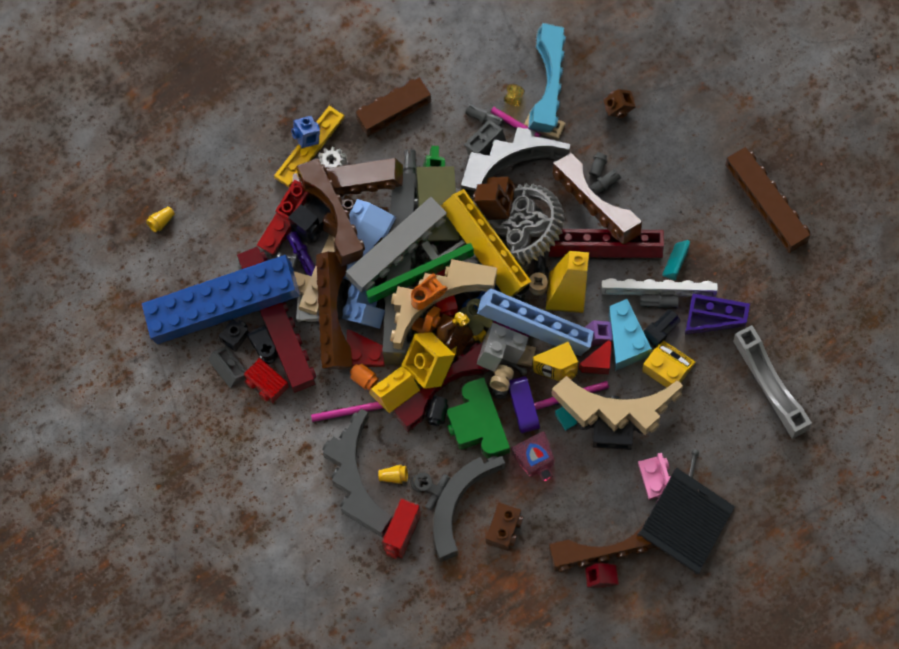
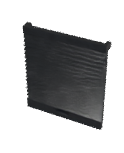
M676 467L637 536H641L697 575L700 573L735 506Z

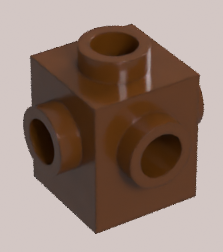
M618 89L612 91L608 97L603 99L608 116L624 118L628 115L627 113L636 108L632 93L628 90Z

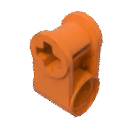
M435 274L428 276L412 290L411 305L413 308L423 310L447 291L448 288L436 279L437 276ZM422 296L424 297V299L418 301L415 299V297Z

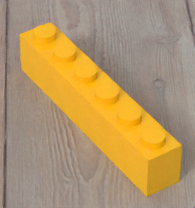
M464 189L453 194L441 205L447 212L446 217L454 225L456 231L462 236L466 244L471 243L473 246L474 254L482 265L497 268L496 284L503 294L512 297L532 282Z

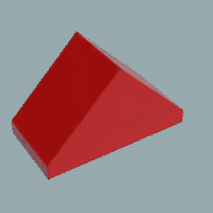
M608 340L583 360L579 365V370L582 373L609 375L611 342Z

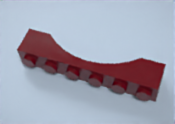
M483 342L474 344L467 354H461L456 358L455 363L450 366L442 386L422 387L419 392L393 410V415L407 432L423 421L430 400L444 386L462 377L485 375L490 371L477 365Z

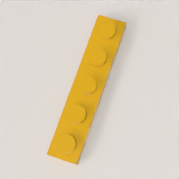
M328 106L317 120L320 127L319 144L301 148L300 144H298L276 172L274 178L285 186L290 187L293 183V174L297 173V165L309 162L315 157L344 120V115Z

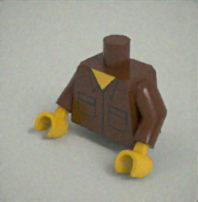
M458 312L455 318L443 314L435 334L455 354V357L460 356L464 349L476 343V340L479 339L480 342H483L486 331L483 329L480 334L473 336L472 330L466 326L470 319L461 312Z

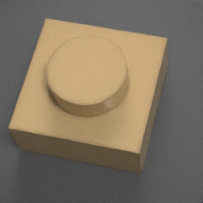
M294 271L300 295H303L311 276Z

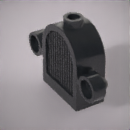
M610 396V397H609V398H611V399H619V400H621V397H619V396ZM599 415L592 425L588 424L585 427L577 421V426L581 430L594 428L593 448L632 450L633 431L643 434L630 420L622 429L618 428L616 431H613Z

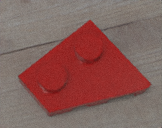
M347 330L346 341L351 347L352 367L361 363L366 367H385L383 345L352 330Z

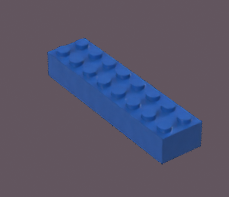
M286 255L144 302L142 307L150 338L156 344H160L300 297L301 295L292 263Z

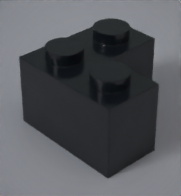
M316 198L307 207L300 204L288 217L292 232H297L300 239L308 245L312 241L315 242L320 237V232L324 229V216L328 212L331 213V211Z

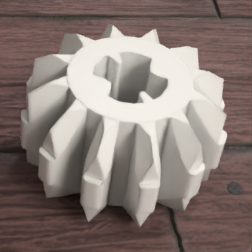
M333 146L331 151L324 148V153L318 154L321 165L324 164L326 169L348 165L347 156L345 153L342 154L340 148L336 151Z

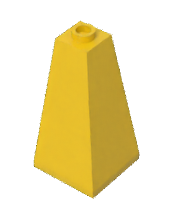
M569 251L549 272L546 310L584 313L588 252Z

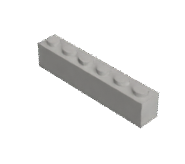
M430 197L346 271V277L361 293L372 289L379 277L384 278L390 272V267L400 264L407 252L412 253L418 247L417 243L421 240H427L435 227L440 228L446 222L447 212Z

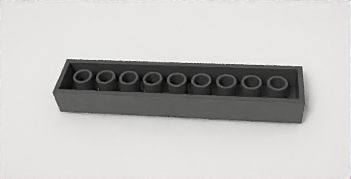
M403 173V186L392 189L390 214L394 215L396 219L389 233L418 208L415 174ZM417 248L412 253L407 252L400 264L389 268L390 272L387 274V281L416 268ZM415 284L410 285L406 288L414 289ZM391 294L385 300L383 358L385 365H402L413 339V329H410L406 335L402 350L394 349L390 338L392 330H396L395 315L397 311H394V304H391Z

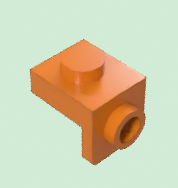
M434 306L426 314V318L419 317L413 323L411 329L418 333L432 332L441 321V317H439L441 309Z

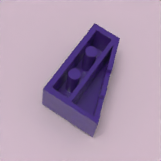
M693 293L685 335L745 327L750 304Z

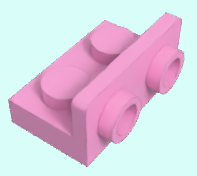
M659 453L657 457L638 461L649 500L660 497L671 477L667 472V469H669L668 460L663 458L662 453Z

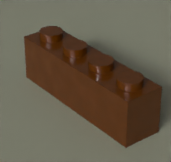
M420 77L412 79L401 88L393 89L390 94L378 97L373 103L360 107L356 111V119L367 137L431 103V94Z

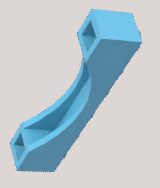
M543 23L537 32L536 48L545 64L547 84L542 99L535 104L529 113L528 129L550 133L553 128H556L558 123L556 111H558L560 101L557 100V97L561 90L559 78H561L563 71L560 65L564 58L562 46L566 39V36L563 35V27Z

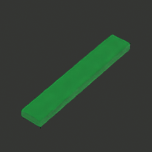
M471 243L466 244L367 290L366 296L369 304L393 294V292H397V287L406 288L419 282L420 279L424 278V273L436 274L445 270L447 265L450 266L451 259L464 261L473 257L474 248Z

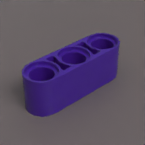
M527 377L509 380V393L520 432L525 433L540 429Z

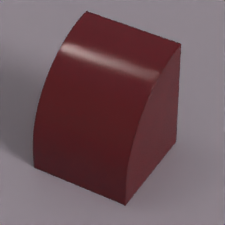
M597 563L585 568L587 588H603L618 584L616 565Z

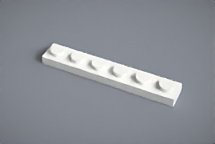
M610 278L602 280L601 294L659 295L661 293L663 296L692 297L694 293L716 297L718 291L717 283L711 281L694 283L690 280L683 282H674L673 280L655 282V280L651 279L636 281L634 279L617 281Z

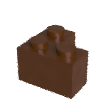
M489 177L487 184H477L476 192L473 195L474 202L488 220L509 219L515 185L509 177Z

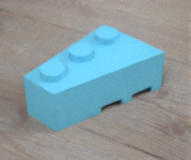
M628 299L611 305L609 307V321L611 322L612 345L616 371L649 357L651 347Z

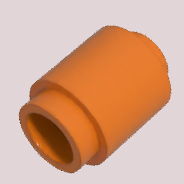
M363 363L354 365L350 371V379L365 390L368 389L370 391L379 381V378L376 377L377 374Z

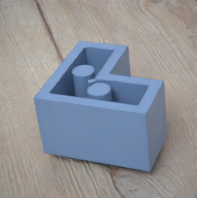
M351 284L348 290L347 302L343 308L342 319L380 329L385 310L376 308L377 301L369 304L366 296L367 290L361 293Z

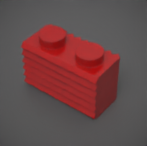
M258 358L244 373L245 383L251 389L256 388L260 392L259 396L266 402L269 400L271 403H274L289 388L288 382L261 358Z

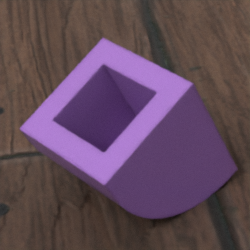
M593 320L585 326V328L594 331L591 346L603 345L608 340H613L611 322Z

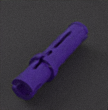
M292 232L286 238L293 248V254H298V259L306 274L312 276L315 264L307 252L308 248L302 243L298 233Z

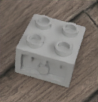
M427 240L421 244L418 254L426 264L464 246L465 242L464 240L460 241L438 256V250L433 243L430 244Z

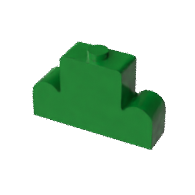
M484 377L466 383L462 388L464 404L447 410V417L450 423L447 427L450 436L455 437L460 450L481 443L482 454L486 458L509 454L510 446Z

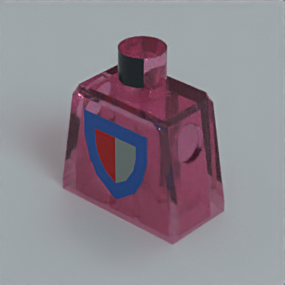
M544 431L511 447L512 456L529 477L539 474L543 482L553 477L549 468L554 465L555 460Z

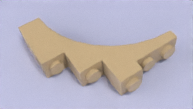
M451 259L450 266H446L445 277L436 275V279L448 288L447 291L423 310H417L411 305V292L413 289L397 287V292H393L391 304H394V311H397L395 315L396 330H392L390 338L394 349L402 350L406 335L413 323L435 303L463 292H487L490 288L494 290L497 268ZM424 273V278L419 280V284L431 274ZM417 296L415 299L421 301L424 297Z
M566 376L552 388V396L583 427L588 424L592 425L599 415L613 431H616L618 428L622 429L630 420L646 435L649 431L652 433L659 427L660 416L658 413L661 415L668 408L667 405L671 401L675 402L682 396L683 385L677 380L666 389L651 396L619 400L590 393Z

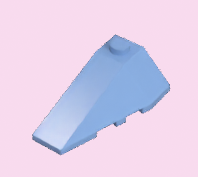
M357 199L349 214V221L351 225H355L357 237L364 243L365 250L363 251V256L374 247L380 238L387 236L396 217L369 202ZM357 261L347 264V270L351 268Z

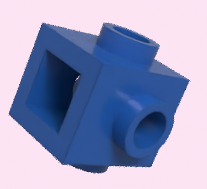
M311 116L294 120L291 132L301 148L319 144L320 127Z

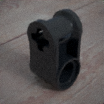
M262 325L247 333L259 357L266 364L273 363L277 358V353L266 327Z

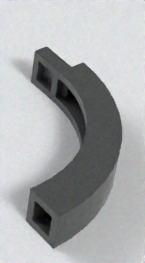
M497 456L491 457L486 461L487 463H484L481 457L471 461L461 468L443 489L435 509L433 523L434 542L440 563L458 555V549L452 534V521L459 500L474 483L488 475L505 469V461L502 456L498 458Z

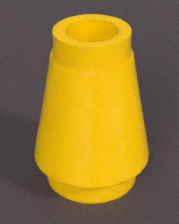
M167 206L150 215L146 223L153 232L161 231L175 213Z
M400 464L379 470V481L399 484L407 482V466Z

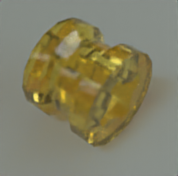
M515 84L508 85L504 102L512 106H520L522 103L521 96L525 93L524 88Z

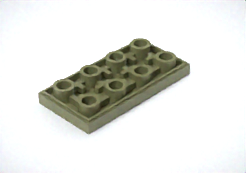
M454 166L416 167L418 207L430 197L441 206L456 193ZM446 217V222L440 228L435 227L427 240L428 242L459 241V233L448 217Z

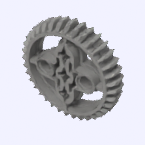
M527 183L524 187L519 184L515 188L509 219L488 220L486 218L494 231L506 238L507 246L511 250L510 253L518 264L520 263L523 266L526 261L531 264L532 259L538 261V256L544 257L545 251L550 252V247L555 246L554 241L559 240L558 235L562 234L561 228H564L563 222L565 221L562 205L553 192L540 185L532 184L530 186ZM532 199L546 202L551 209V218L536 211V205ZM531 237H540L535 243L530 245Z

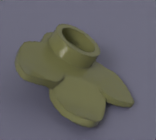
M476 298L471 299L466 307L459 310V312L466 314L470 319L468 324L475 336L483 331L484 326L490 328L493 320L477 314L478 310L474 306L476 305L479 308L480 299Z

